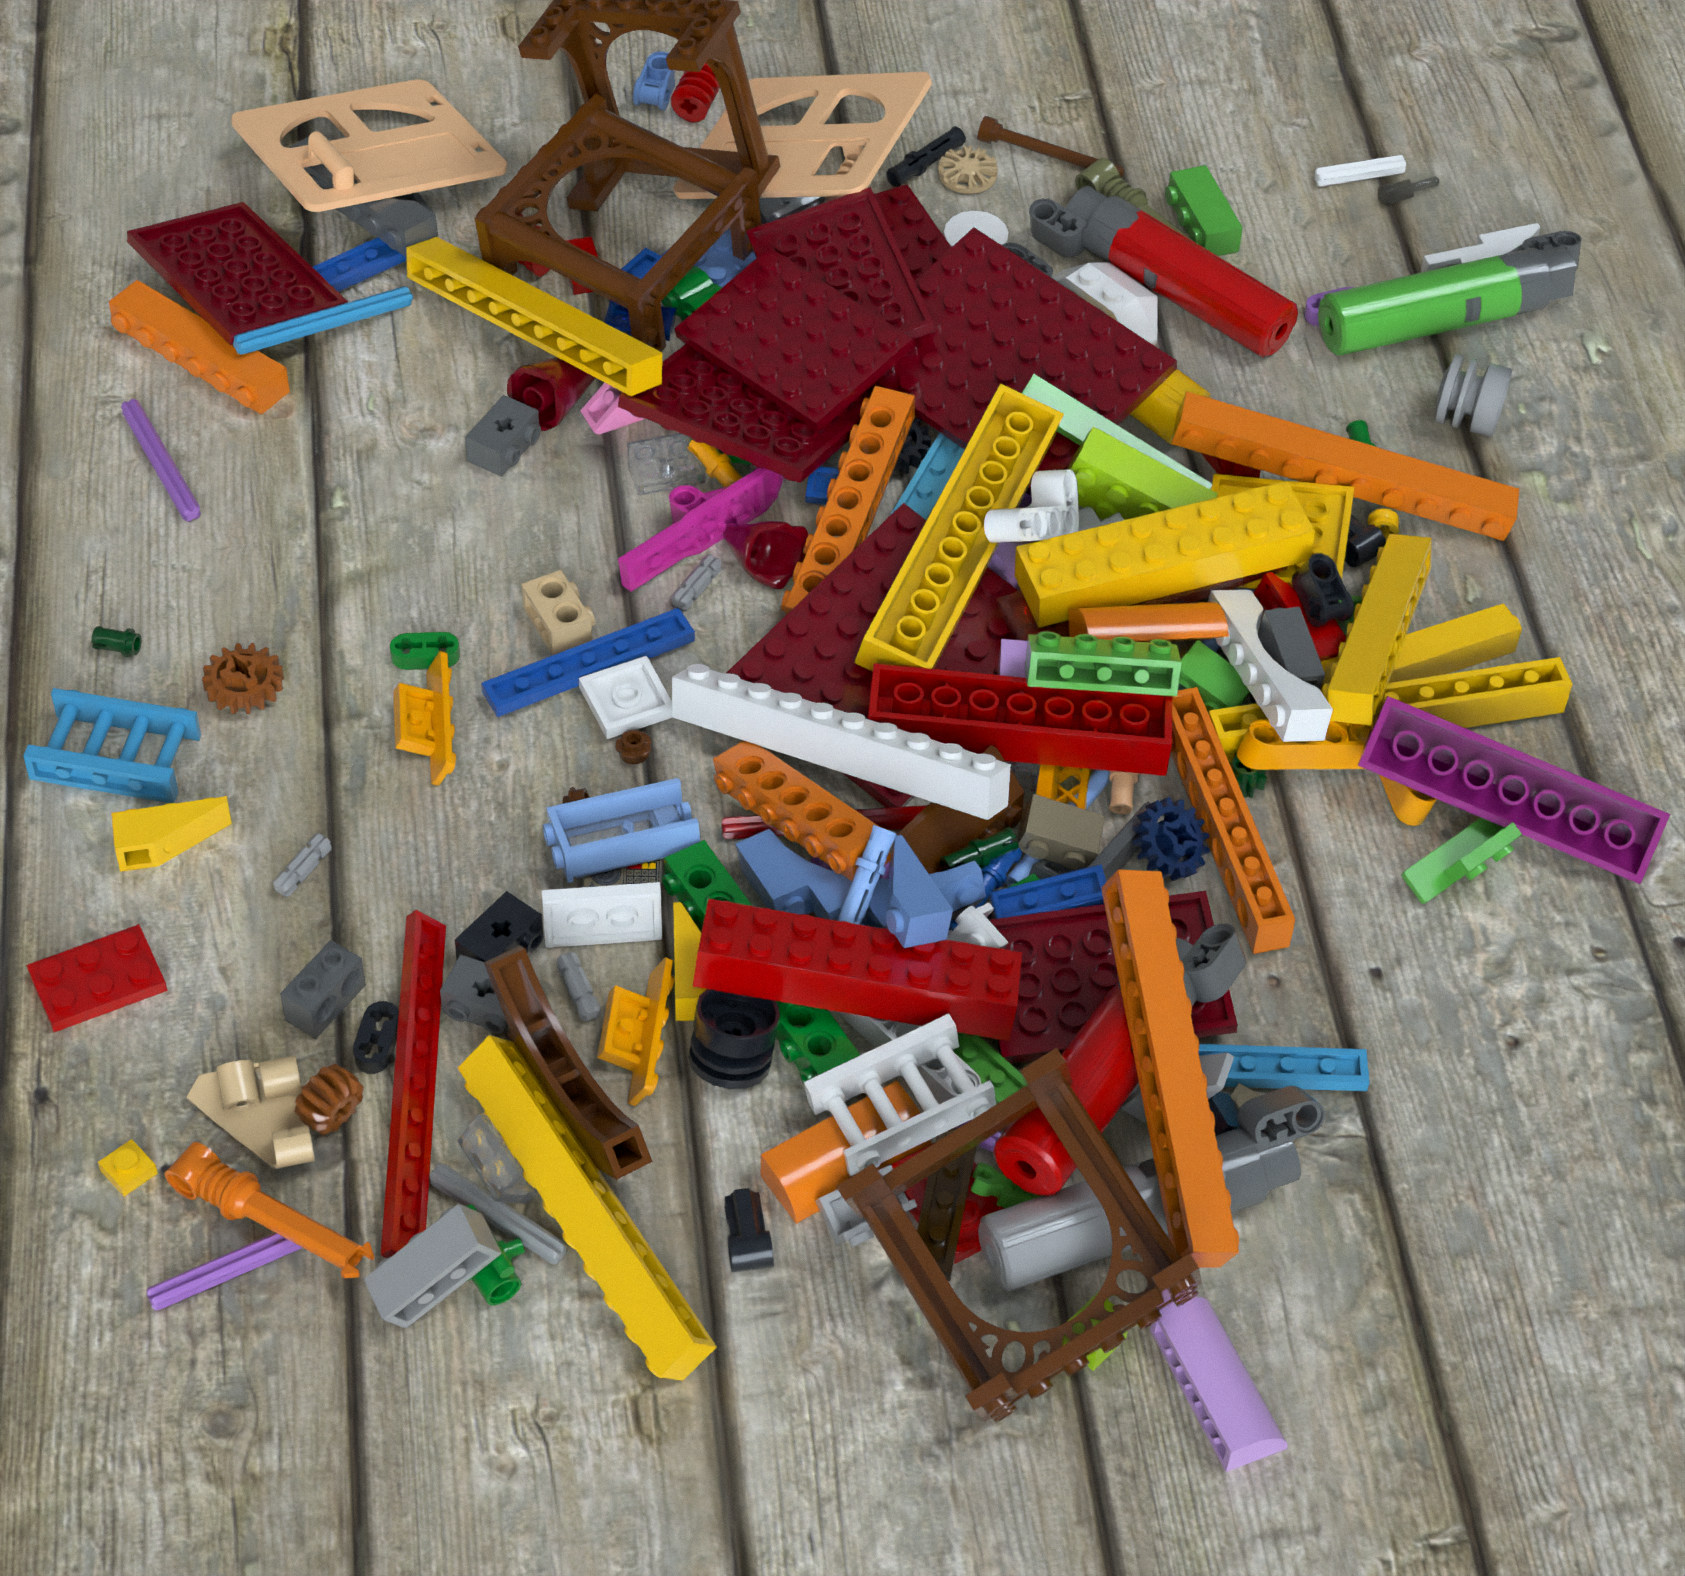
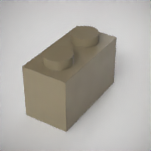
M1033 794L1022 812L1017 836L1019 848L1023 853H1027L1032 858L1056 862L1071 870L1088 868L1099 853L1105 816Z

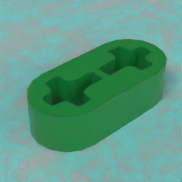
M449 632L399 634L390 642L391 660L400 669H428L439 653L440 648H447L448 667H451L460 658L459 641L455 635ZM410 649V653L404 654V650Z

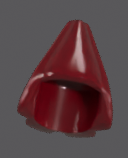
M766 521L753 524L728 525L723 532V538L746 573L759 583L773 589H783L789 579L793 577L797 562H803L806 556L803 549L808 532L803 526H791L789 523L782 521Z

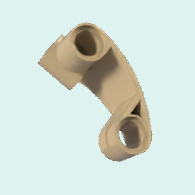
M295 1055L254 1064L251 1060L232 1061L218 1066L216 1072L198 1075L186 1099L256 1156L275 1169L315 1161L309 1126L300 1121V1117L294 1112L296 1097L302 1092Z

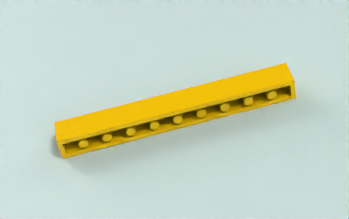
M439 237L406 247L407 278L629 396L662 384V352Z
M1556 657L1388 683L1383 698L1389 696L1458 726L1468 728L1564 713L1573 684L1561 658ZM1257 703L1209 710L1208 713L1227 759L1231 762L1250 724L1255 720H1268Z
M488 1035L458 1067L459 1072L466 1081L464 1084L466 1090L474 1098L478 1099L485 1110L483 1113L485 1119L503 1137L504 1148L522 1166L524 1179L537 1189L544 1200L542 1202L543 1208L551 1217L557 1220L564 1231L562 1233L564 1240L578 1252L584 1261L582 1264L584 1271L589 1277L597 1281L603 1290L605 1303L620 1316L625 1324L624 1331L626 1335L640 1347L646 1356L645 1363L648 1369L659 1378L683 1381L717 1346L512 1041Z

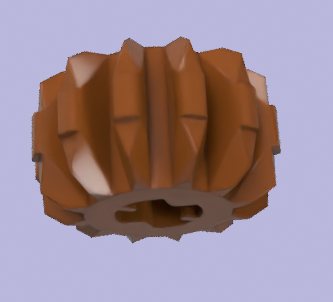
M336 1063L328 1068L322 1067L318 1074L310 1076V1081L301 1087L302 1092L296 1097L294 1112L306 1126L308 1125L313 1131H317L322 1135L330 1131H337L340 1125L348 1122L351 1114L357 1111L356 1106L363 1099L362 1092L364 1086L350 1071Z

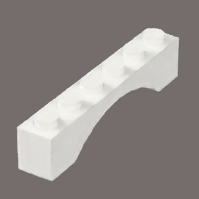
M1211 590L1208 602H1217L1222 607L1229 632V637L1215 638L1216 642L1241 677L1243 684L1247 686L1253 695L1257 705L1260 706L1268 718L1270 725L1274 727L1283 742L1324 741L1333 708L1319 688L1302 681L1286 671L1263 648L1257 633L1264 608L1251 590Z

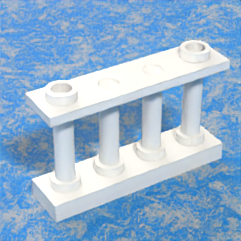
M949 1014L804 1082L808 1104L813 1113L817 1115L826 1110L831 1111L851 1146L843 1151L847 1172L850 1177L872 1163L877 1168L882 1162L974 1119L996 1105L994 1086L989 1080L975 1087L953 1052V1049L959 1047L956 1024ZM932 1059H939L960 1093V1095L941 1104H938L917 1069L918 1066ZM897 1076L904 1077L924 1111L904 1122L900 1119L881 1087L882 1083ZM861 1093H867L887 1127V1130L869 1139H865L844 1103L846 1100Z

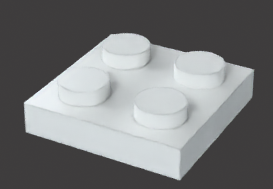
M647 656L579 678V688L606 739L621 735L629 730H637L673 718L672 701Z

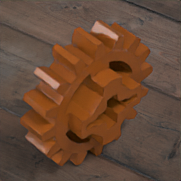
M236 643L234 651H229L223 647L221 648L222 656L211 655V665H204L203 667L204 677H202V682L208 701H216L217 709L219 710L230 706L231 714H235L239 708H244L246 714H250L251 707L253 706L263 710L265 709L264 701L275 702L277 700L276 692L283 690L282 665H279L278 656H270L269 648L267 647L256 651L255 643H251L248 649H242L241 644Z

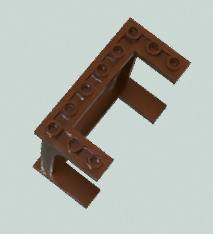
M553 0L518 46L521 58L551 60L558 49H560L573 66L584 103H587L596 93L606 98L608 111L620 116L606 66L607 53L611 43L620 35L637 30L656 31L669 35L678 40L666 57L669 70L699 72L704 64L707 63L716 76L738 152L684 148L737 174L745 167L756 171L759 198L781 167L779 157L777 155H768L736 35L734 22L741 13L738 1ZM594 22L606 23L610 28V32L601 30ZM596 38L601 40L602 43L598 44ZM614 157L616 168L597 188L586 183L584 173L566 199L569 209L598 212L625 172L670 177L677 176L642 160Z
M596 93L587 103L580 106L577 113L559 128L557 134L547 144L541 146L538 153L519 169L517 175L506 186H503L486 207L481 208L474 218L482 260L511 275L518 271L516 261L537 263L628 309L632 337L660 352L666 347L661 301L729 227L733 256L744 261L753 251L746 230L761 226L756 171L745 167L737 174L608 111L606 98ZM614 157L633 158L655 165L718 197L646 275L639 279L567 242L551 226L547 216L549 197L558 182L572 170L583 165L586 183L597 188L616 168ZM529 207L539 210L532 216H519ZM539 223L542 226L540 229H537L534 225Z
M1057 1047L1020 1070L1026 1084L1025 1087L882 1176L872 1163L836 1186L845 1202L860 1219L864 1217L970 1389L971 1392L965 1395L974 1412L984 1421L991 1418L995 1423L1016 1411L1017 1408L1014 1403L1024 1396L1029 1395L1031 1399H1035L1051 1389L1053 1384L1050 1380L1065 1371L1067 1376H1071L1090 1363L1087 1356L1101 1348L1104 1353H1107L1118 1347L1126 1340L1123 1334L1138 1325L1140 1330H1143L1163 1317L1160 1310L1172 1302L1177 1307H1180L1199 1294L1197 1291L1198 1286L1202 1284L1199 1267L1190 1253L1183 1258L1180 1257L1071 1088L1073 1082L1067 1063ZM1039 1107L1105 1211L1112 1236V1257L1108 1275L1101 1290L1091 1304L1080 1314L1068 1322L1051 1329L1035 1332H1018L1006 1330L984 1321L963 1304L896 1196ZM1120 1227L1123 1228L1126 1236H1120ZM1127 1245H1130L1133 1256L1138 1253L1143 1261H1124L1121 1257L1122 1250ZM1123 1271H1137L1147 1279V1287L1140 1293H1128L1119 1288L1116 1278ZM1111 1296H1117L1122 1301L1129 1303L1126 1306L1122 1304L1112 1306L1114 1312H1109L1104 1308L1105 1301ZM1090 1319H1095L1101 1322L1093 1326ZM1080 1322L1084 1324L1085 1330L1082 1334H1075L1072 1328L1075 1323ZM969 1323H972L973 1325L977 1326L974 1332L971 1329ZM986 1335H994L998 1339L992 1350L991 1358H989L985 1351L990 1346L981 1340ZM1064 1335L1070 1340L1065 1345H1063ZM1018 1341L1024 1346L1025 1360L1018 1371L1011 1373L1003 1367L1002 1354L1008 1344ZM1041 1341L1048 1342L1050 1344L1049 1353L1043 1350L1039 1355L1038 1362L1034 1364V1345Z

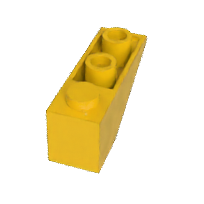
M227 796L209 797L182 803H168L161 806L128 809L111 813L114 847L120 872L160 866L231 825L232 821Z

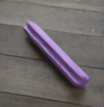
M273 1233L148 1287L146 1290L147 1297L152 1308L160 1310L297 1251L302 1247L277 1233Z

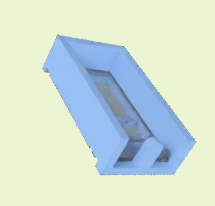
M679 778L547 807L548 823L542 824L547 846H554L551 847L555 868L563 869L568 883L573 882V877L580 878L663 859L700 842L699 822L697 818L692 819L689 802H682Z

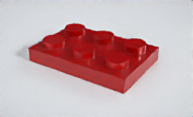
M140 924L26 965L54 1033L168 991L165 979Z

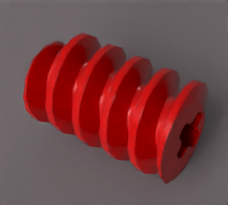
M707 63L704 64L699 72L684 71L671 96L673 110L685 121L694 123L703 120L720 89L716 76Z

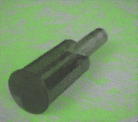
M1435 176L1411 183L1410 179L1380 186L1378 188V198L1382 205L1413 198V192L1438 186L1440 180Z

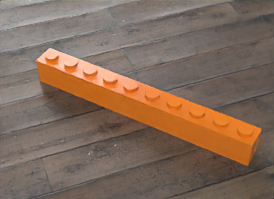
M1186 391L1176 414L1171 441L1173 445L1300 482L1354 487L1355 498L1505 541L1517 519L1519 488Z
M1118 869L1101 889L1169 1239L1181 1258L1190 1253L1199 1268H1220L1239 1253V1235L1233 1225L1230 1210L1231 1195L1224 1181L1222 1171L1223 1156L1217 1146L1214 1131L1215 1117L1209 1107L1206 1092L1207 1078L1202 1072L1199 1058V1039L1193 1029L1191 1019L1192 1005L1186 994L1183 980L1184 966L1182 961L1179 960L1176 945V927L1171 921L1168 906L1169 892L1164 886L1161 871Z

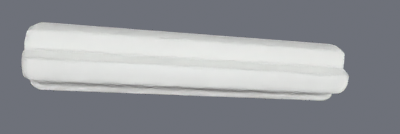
M1402 155L1319 167L1315 169L1314 180L1317 186L1323 187L1403 174L1406 161Z

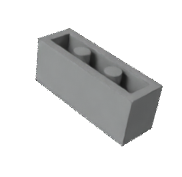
M458 1204L444 1211L440 1219L425 1231L414 1235L408 1241V1244L392 1257L381 1261L376 1269L364 1278V1281L382 1320L408 1328L502 1253L483 1215Z

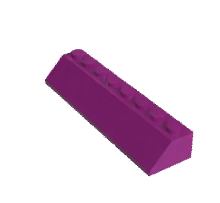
M1389 696L1383 698L1357 765L1502 827H1507L1513 822L1522 835L1638 884H1641L1671 815Z

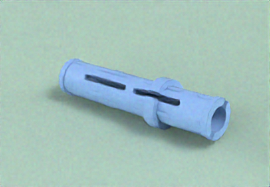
M873 825L861 858L857 857L855 865L858 868L837 921L861 925L880 875L884 876L887 868L884 867L893 841L897 836L896 833Z

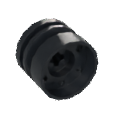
M706 989L699 996L695 1010L694 1030L688 1054L692 1070L704 1081L722 1088L744 1089L759 1084L768 1076L772 1063L774 1042L780 1019L777 1002Z

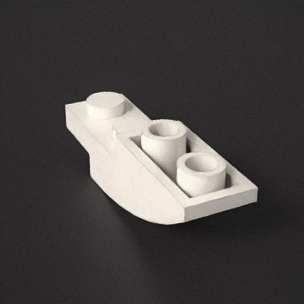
M1538 223L1478 235L1477 244L1474 246L1425 255L1421 272L1521 251L1523 242L1528 238L1539 236L1541 227Z

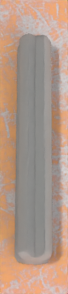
M439 1163L429 1175L431 1185L463 1206L474 1205L486 1221L513 1239L519 1238L524 1246L551 1264H558L566 1255L567 1245L564 1241L446 1164Z

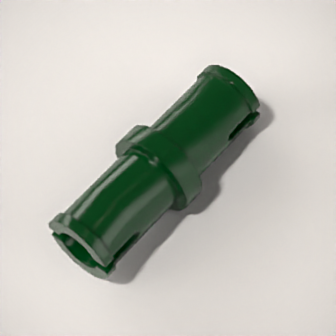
M1006 827L1002 831L982 840L975 838L969 841L967 847L940 857V865L944 866L947 864L948 866L942 870L947 871L975 861L983 869L990 865L991 860L1018 850V841H1010L1016 838V835L1011 828Z

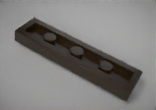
M953 1128L938 1135L936 1137V1142H938L939 1140H941L942 1138H944L945 1136L949 1135L957 1129ZM977 1146L929 1175L917 1232L948 1281L951 1280Z

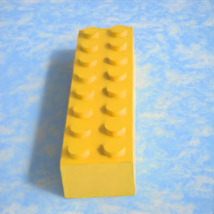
M1283 481L1016 546L1014 576L1037 626L1040 628L1068 621L1069 609L1128 606L1306 562L1312 555L1315 530L1289 482Z

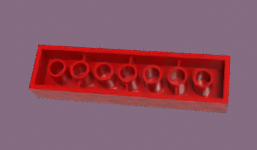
M874 663L868 719L878 723H891L896 725L897 729L910 733L926 734L930 739L945 744H958L964 750L976 754H982L990 745H993L998 749L1005 761L1166 776L1172 747L1173 696L1029 687L1025 677Z
M708 899L692 987L919 1026L926 1025L949 1014L956 1024L957 1032L1009 1041L1018 1005L1022 952L952 940L903 948L895 934H892L886 928Z

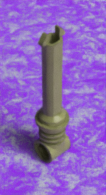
M1098 159L1076 176L1075 185L1077 190L1090 186L1108 198L1111 196L1121 197L1189 238L1148 205V199L1144 190L1141 188L1135 189L1120 178L1117 168L1108 159Z

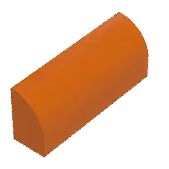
M1217 602L1074 608L1068 610L1070 637H1075L1079 634H1089L1097 639L1112 640L1115 637H1128L1135 642H1150L1153 639L1184 641L1229 637L1224 611Z
M898 1081L883 1088L902 1122L921 1114L914 1101ZM868 1096L847 1107L865 1139H869L887 1130ZM832 1115L761 1154L760 1177L797 1224L820 1211L815 1200L838 1190L836 1186L850 1178L843 1151L851 1146ZM931 1139L882 1162L877 1169L880 1170L931 1145Z

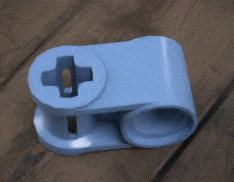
M658 51L648 56L641 75L637 78L634 86V105L639 106L641 103L659 106L660 110L665 111L667 109L670 96L675 88V70H669L666 62V57L669 53Z

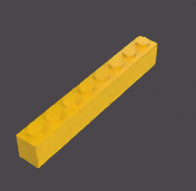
M1389 534L1385 546L1379 547L1377 565L1371 566L1369 584H1364L1362 603L1356 604L1354 623L1349 622L1346 643L1341 642L1338 663L1333 662L1330 683H1325L1322 694L1333 708L1330 721L1373 725L1431 570L1432 538Z

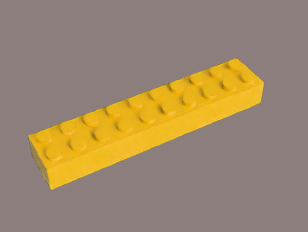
M1003 384L999 385L865 634L854 663L872 672L874 663L935 669L999 543L989 542L985 535L984 520L989 510L1019 507L1031 484L1034 473L1038 470L1056 435L1064 413Z

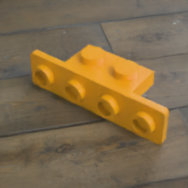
M439 651L427 670V689L398 683L393 691L395 748L429 756L431 784L437 786L441 784L447 774L453 772L456 764V753L452 752L455 726L451 723L450 714L453 707V696L449 694L452 669L448 667V654Z
M667 957L650 973L646 997L616 985L608 993L597 1058L633 1071L628 1096V1104L636 1106L646 1095L650 1096L658 1082V1073H655V1067L664 1047V1041L660 1039L661 1031L669 1016V1008L665 1006L667 996L670 994L675 980L674 975H671L673 960Z

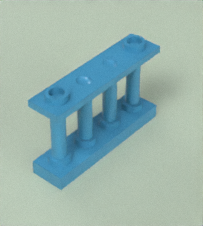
M53 688L51 696L56 717L59 719L47 746L41 747L28 744L23 757L30 780L175 803L179 792L174 769L170 767L182 738L199 741L201 738L196 711L81 693L77 690ZM75 720L95 724L81 753L62 750ZM110 726L131 730L118 759L98 756ZM146 732L167 736L155 765L134 762Z

